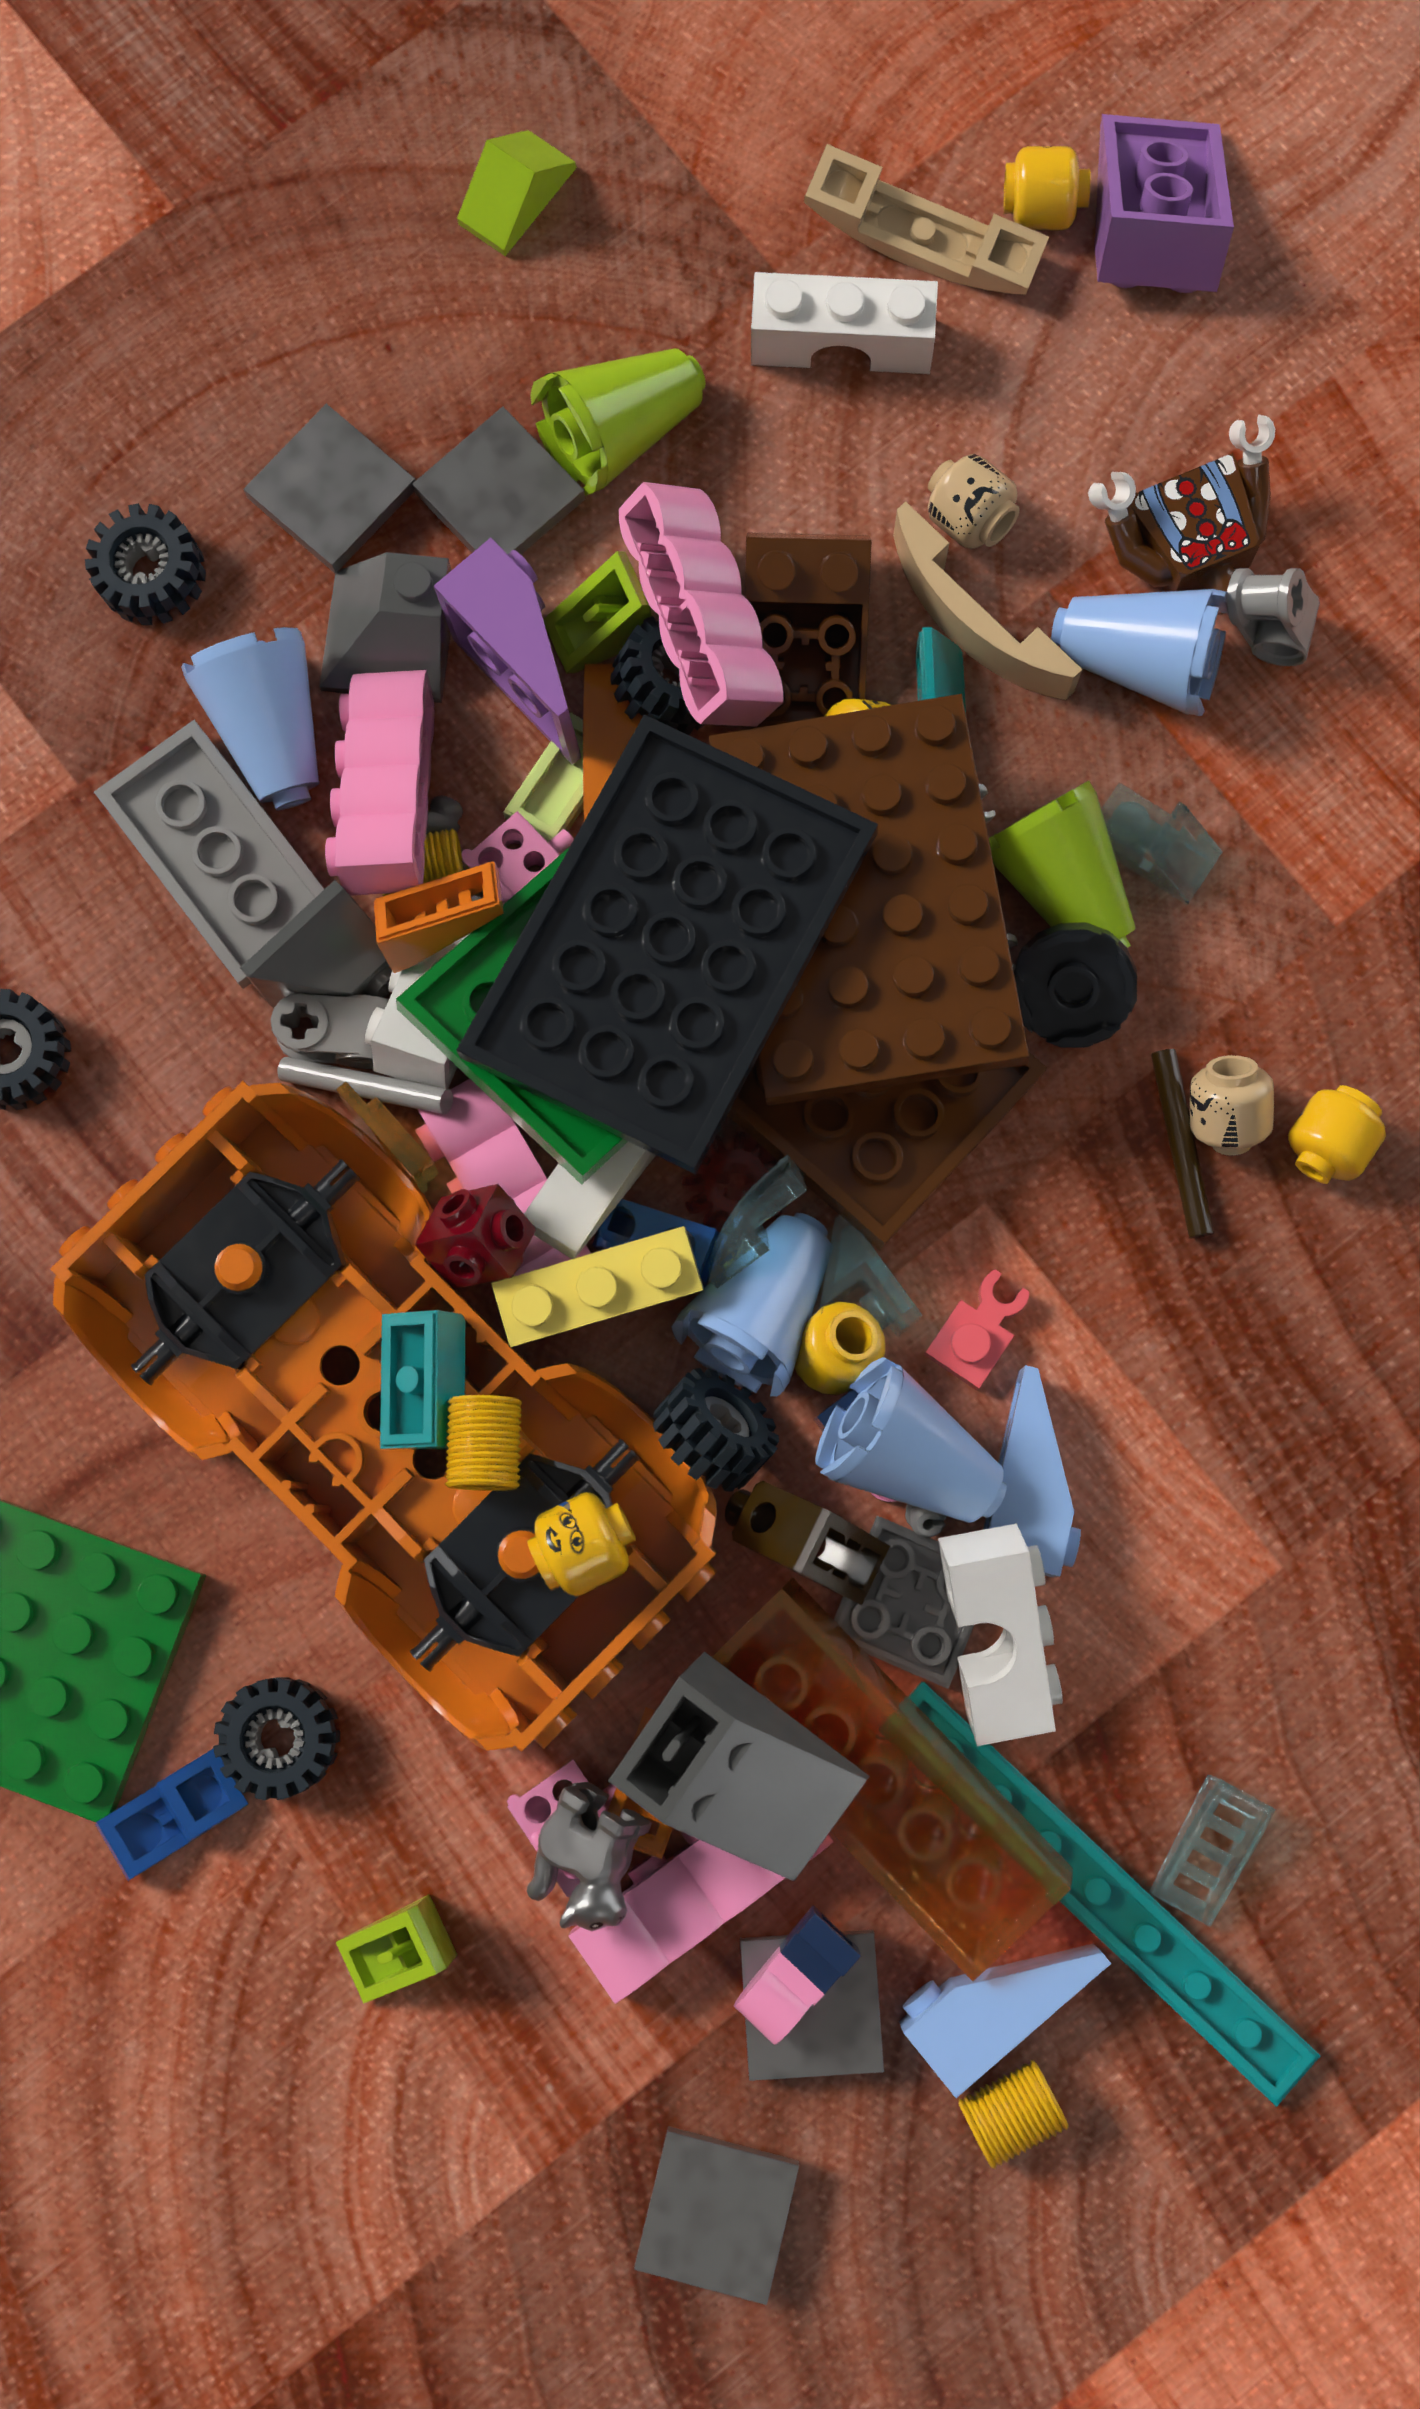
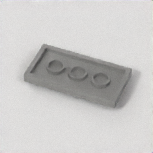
M195 720L188 723L94 791L242 989L250 985L251 982L240 967L324 890Z

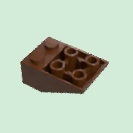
M747 532L745 598L756 612L762 633V648L775 662L783 686V703L757 727L824 717L834 704L844 699L865 700L872 545L869 535Z

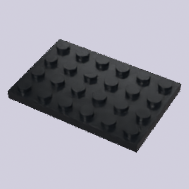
M643 715L456 1049L459 1057L696 1175L878 834V824L649 716Z

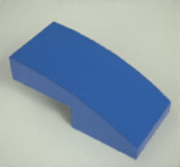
M214 1748L96 1822L95 1825L128 1882L248 1805L242 1792L234 1787L236 1785L235 1780L232 1777L225 1778L220 1768L224 1767V1763L221 1757L215 1758Z

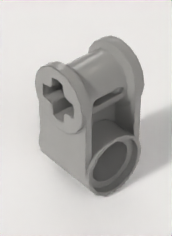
M1249 568L1236 569L1228 585L1227 611L1231 623L1237 626L1250 645L1252 653L1258 659L1274 665L1297 666L1303 664L1307 660L1320 605L1319 597L1313 593L1307 583L1304 571L1300 568H1290L1283 575H1255Z
M303 993L291 994L281 999L274 1007L271 1016L272 1031L283 1053L288 1057L316 1063L340 1064L352 1068L373 1069L371 1045L365 1043L366 1029L375 1008L385 1009L389 999L370 995L341 997ZM300 1018H310L313 1028L306 1030L304 1039H295L291 1028L299 1026Z

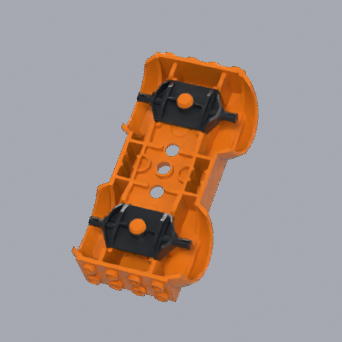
M242 1081L234 1089L231 1086H227L217 1092L207 1102L202 1110L205 1118L187 1135L184 1132L176 1134L159 1149L154 1158L158 1164L140 1181L132 1179L126 1182L110 1197L107 1202V1207L110 1209L109 1212L92 1228L88 1225L81 1227L62 1244L59 1249V1254L62 1257L50 1268L56 1275L54 1277L53 1306L82 1345L112 1379L181 1448L197 1460H206L234 1452L343 1564L335 1591V1598L342 1609L387 1662L449 1724L473 1744L486 1751L516 1746L522 1752L534 1740L544 1749L578 1715L569 1704L582 1691L593 1699L624 1668L615 1657L630 1642L641 1651L671 1620L663 1611V1608L678 1593L689 1602L717 1573L709 1564L718 1553L711 1546L717 1515L716 1500L711 1487L706 1486V1480L703 1475L698 1480L688 1475L690 1467L683 1462L678 1466L671 1459L675 1451L672 1448L663 1449L659 1442L663 1434L655 1432L653 1426L655 1420L621 1390L596 1373L569 1363L554 1365L536 1371L448 1284L414 1245L431 1216L433 1208L410 1176L366 1133L323 1101L289 1085L268 1083L249 1086ZM441 1310L459 1313L465 1317V1395L506 1396L517 1398L522 1402L519 1406L522 1409L520 1412L522 1416L519 1418L522 1423L519 1425L521 1430L518 1432L521 1435L518 1439L521 1442L518 1446L521 1449L518 1452L521 1456L518 1461L521 1464L517 1466L520 1469L517 1473L520 1476V1479L517 1481L520 1486L517 1489L480 1491L448 1488L445 1485L448 1481L445 1478L447 1474L438 1479H427L419 1474L414 1464V1455L417 1449H380V1431L371 1425L368 1419V1407L371 1401L381 1394L382 1314ZM337 1346H346L354 1350L360 1362L357 1376L345 1385L330 1383L322 1372V1360L325 1354ZM589 1492L596 1495L606 1508L616 1503L622 1508L636 1538L635 1541L625 1545L629 1558L628 1568L622 1575L580 1596L568 1594L561 1586L550 1590L533 1560L527 1540L536 1536L535 1521L540 1514L581 1493Z

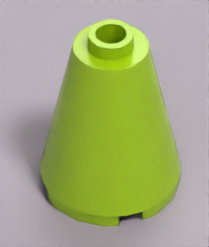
M673 348L548 373L533 382L530 395L532 405L540 401L542 402L545 419L537 422L536 427L546 451L575 481L580 480L585 485L583 489L587 496L602 490L694 411L702 402V390H704L706 383L703 370L698 361L693 356H686L681 350Z
M1089 780L1023 817L1003 831L989 837L994 866L1050 927L1059 923L1086 922L1110 931L1127 948L1131 946L1126 935L1136 929L1097 792Z

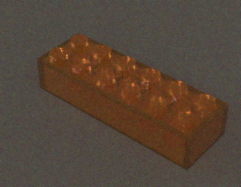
M793 1577L712 1656V1658L870 1776L830 1832L973 1982L1071 1890L1073 1868Z

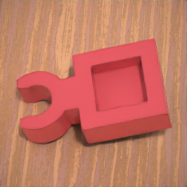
M996 1269L991 1271L980 1284L978 1291L980 1305L978 1308L974 1309L960 1300L924 1354L975 1390L981 1387L1015 1336L999 1324L1003 1319L1017 1315L1024 1308L1029 1298V1291L1022 1288L1015 1296L1013 1302L1008 1304L998 1302L993 1296V1286L997 1283L1002 1273Z

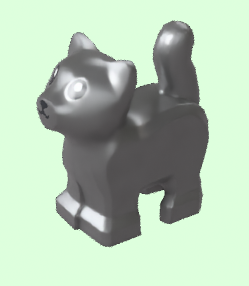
M589 1782L573 1783L572 1786L564 1787L561 1792L557 1809L541 1828L534 1864V1877L527 1886L528 1896L532 1900L540 1901L546 1898L554 1889L558 1868L578 1877L580 1883L573 1890L560 1919V1926L563 1929L577 1925L589 1931H596L606 1926L620 1925L627 1913V1907L621 1892L620 1880L630 1866L636 1841L640 1836L648 1833L652 1825L651 1821L629 1809H623L620 1817L614 1813L603 1811L599 1818L598 1810L605 1805L609 1794Z

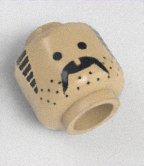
M970 454L962 457L957 462L947 460L937 468L929 480L928 490L931 492L928 503L929 518L961 546L969 549H974L984 544L988 547L994 546L1005 537L1018 518L1020 509L1016 505L1018 497L1016 484L981 456Z
M1228 1055L1211 1060L1206 1065V1068L1201 1069L1192 1078L1190 1085V1128L1199 1141L1212 1146L1218 1153L1239 1155L1249 1151L1252 1146L1263 1142L1272 1133L1274 1123V1082L1265 1070L1259 1068L1254 1060L1243 1056Z

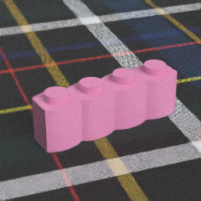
M643 482L619 508V524L627 549L639 561V577L645 598L650 607L659 615L660 635L665 651L672 663L679 668L680 686L684 702L690 714L699 724L757 727L783 703V686L775 662L762 648V633L756 612L750 602L741 595L739 569L731 551L721 542L720 524L716 509L708 495L701 489Z
M427 670L353 674L349 694H341L339 699L340 721L345 732V740L336 741L335 765L338 777L341 779L340 788H333L330 794L331 817L337 829L336 837H329L326 840V865L329 875L338 876L341 886L349 895L395 893L423 884L424 841L427 833L428 791L431 778V745L434 734V700Z
M471 1079L451 1089L453 1103L447 1114L418 1109L426 1124L415 1129L424 1147L434 1162L446 1157L457 1177L446 1183L451 1193L461 1189L469 1191L499 1184L515 1201L523 1214L526 1212L547 1181V1177L513 1119ZM533 1235L523 1254V1263L513 1275L524 1274L571 1260V1258ZM586 1245L576 1258L591 1254Z
M682 1832L688 1844L667 1859L664 1855L662 1859L649 1856L627 1873L634 1884L622 1892L627 1913L620 1925L606 1926L596 1931H589L576 1926L568 1936L616 2004L654 1977L671 1962L708 1937L725 1922L758 1900L785 1879V1877ZM830 1834L827 1835L810 1860L833 1843Z

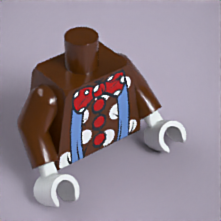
M1258 415L1259 433L1252 443H1248L1246 440V426L1243 420H1236L1229 430L1230 441L1236 448L1243 451V458L1238 460V462L1234 454L1231 453L1137 493L1135 482L1130 475L1125 472H1111V479L1116 487V493L1112 500L1108 498L1107 490L1102 483H1093L1088 492L1089 500L1096 508L1108 511L1109 515L1105 519V525L1121 567L1151 586L1161 587L1164 592L1216 589L1227 592L1233 572L1236 569L1249 568L1260 544L1266 538L1271 490L1269 459L1262 456V451L1267 450L1275 438V426L1272 420L1267 416Z

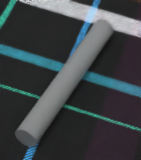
M291 1057L282 1058L278 1065V1078L288 1083L439 1114H447L453 1103L452 1091L441 1087Z

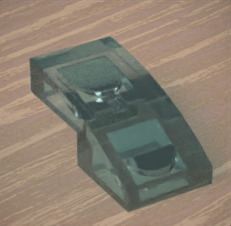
M788 1154L771 1167L749 1189L724 1223L708 1258L709 1279L716 1288H719L770 1250L767 1231L761 1224L807 1191L804 1174Z

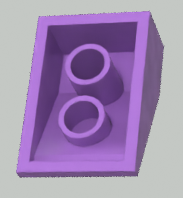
M1102 114L1095 227L1097 282L1111 283L1121 288H1132L1139 285L1170 288L1181 293H1191L1196 290L1217 292L1234 229L1220 124Z
M489 538L434 585L453 640L538 730L550 742H554L560 749V753L573 765L581 758V753L541 610L545 608V604L533 585L538 580L537 575L519 552L512 550L507 554L492 538Z

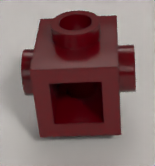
M494 1184L469 1191L461 1189L451 1195L441 1197L414 1245L453 1289L511 1278L522 1265L524 1260L523 1254L536 1228L499 1184Z

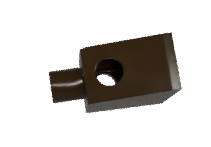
M765 1481L757 1483L752 1492L745 1489L736 1491L729 1499L725 1508V1520L734 1527L732 1531L733 1541L860 1605L863 1604L890 1548V1545L833 1512ZM825 1538V1550L819 1557H816L817 1552Z

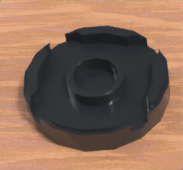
M1086 922L1059 923L1038 932L1020 949L1013 966L1023 1025L1032 1034L1034 1031L1038 1036L1046 1038L1047 1043L1061 1048H1086L1109 1039L1121 1028V1024L1127 1019L1129 1013L1131 1014L1137 1001V969L1128 948L1110 931Z

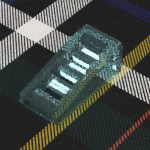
M1207 1774L1149 1894L1210 1927L1260 1842L1276 1809L1229 1783ZM1219 1803L1245 1816L1240 1828L1213 1814ZM1206 1826L1233 1840L1228 1853L1200 1838ZM1192 1850L1221 1864L1216 1877L1186 1861ZM1179 1873L1209 1888L1204 1901L1173 1884Z

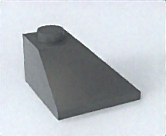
M386 552L338 570L334 578L319 685L321 691L349 694L353 674L427 670L433 700L436 703H442L451 632L434 585L452 570L448 558Z
M336 880L328 885L240 967L262 997L273 1008L281 999L291 994L303 993L341 997L370 995L384 998L390 993L388 986L392 970L377 945L375 924Z

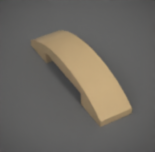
M826 145L804 198V203L817 214L866 246L910 267L975 288L1026 295L1049 236L996 214H993L989 225L981 223L879 180L883 167L831 145Z
M905 501L896 512L893 537L897 554L914 593L936 624L970 657L1002 678L1045 696L1063 700L1070 697L1076 689L1082 668L1040 628L1037 627L1021 643L1004 629L943 570L946 564L949 542Z

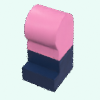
M813 1905L745 1987L733 2007L773 2045H776L795 2027L812 2004L815 2006L839 1977H843L861 1957L859 1948Z

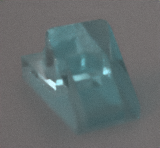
M1119 782L1101 809L1116 861L1188 905L1219 859L1222 850L1185 804L1179 801L1172 813L1169 814Z
M841 1214L837 1216L832 1229L819 1309L840 1301L860 1286L866 1294L859 1299L862 1308L868 1310L879 1322L882 1330L889 1326L895 1335L899 1337L919 1322L922 1313L866 1237Z

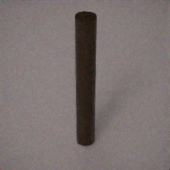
M1176 1049L1160 1050L1152 1053L1151 1058L1189 1239L1214 1234L1195 1138L1190 1128V1115Z

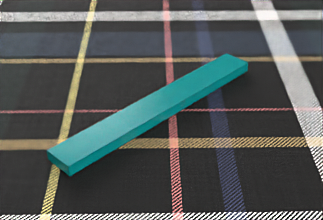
M921 1681L878 1728L880 1732L1276 2107L1321 2057L990 1744L977 1746L971 1726L924 1681Z

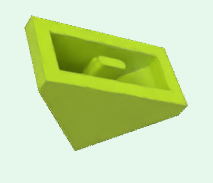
M529 130L486 140L457 217L458 225L506 256L576 169L575 161Z
M616 551L543 620L566 673H576L583 670L585 664H597L618 655L637 625L641 626L644 619L651 617V607L645 598L642 586L626 552Z
M430 1894L336 1942L363 2003L436 1975L445 1970L457 1956Z

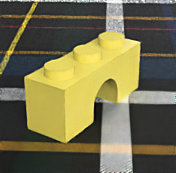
M684 1226L491 1283L510 1347L519 1346L704 1291L689 1236Z

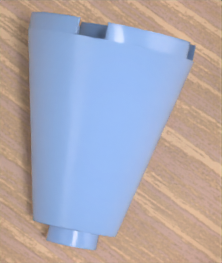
M1216 589L1073 597L1068 609L1058 608L1053 622L1051 640L1060 646L1081 668L1187 715L1202 716L1205 710L1200 698L1210 699L1223 651L1226 631L1214 627L1218 612L1228 614L1227 592Z
M289 627L273 629L277 641L266 643L265 641H257L255 632L217 643L191 656L193 665L183 663L181 666L188 685L258 800L263 803L273 801L275 810H284L311 800L308 790L319 784L305 642L302 633L297 628Z
M796 1213L794 1217L789 1215L779 1216L704 1288V1291H701L680 1311L671 1326L677 1341L682 1345L688 1335L700 1347L694 1358L706 1368L716 1370L718 1376L723 1378L725 1375H728L735 1379V1385L741 1388L746 1387L750 1392L757 1393L762 1383L771 1385L770 1396H779L791 1380L801 1346L803 1331L808 1319L812 1315L833 1251L832 1244L826 1237L828 1231L825 1226L815 1218L804 1213Z
M884 1357L870 1363L860 1373L856 1381L849 1386V1388L859 1394L847 1411L836 1405L828 1419L815 1457L816 1465L823 1469L820 1473L827 1476L831 1481L967 1523L975 1522L981 1516L988 1518L994 1514L1006 1494L1007 1487L1002 1482L1004 1476L1003 1467L899 1364H895Z

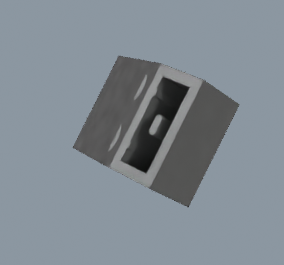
M703 1652L679 1676L608 1781L663 1824L795 1881L870 1776L706 1652Z

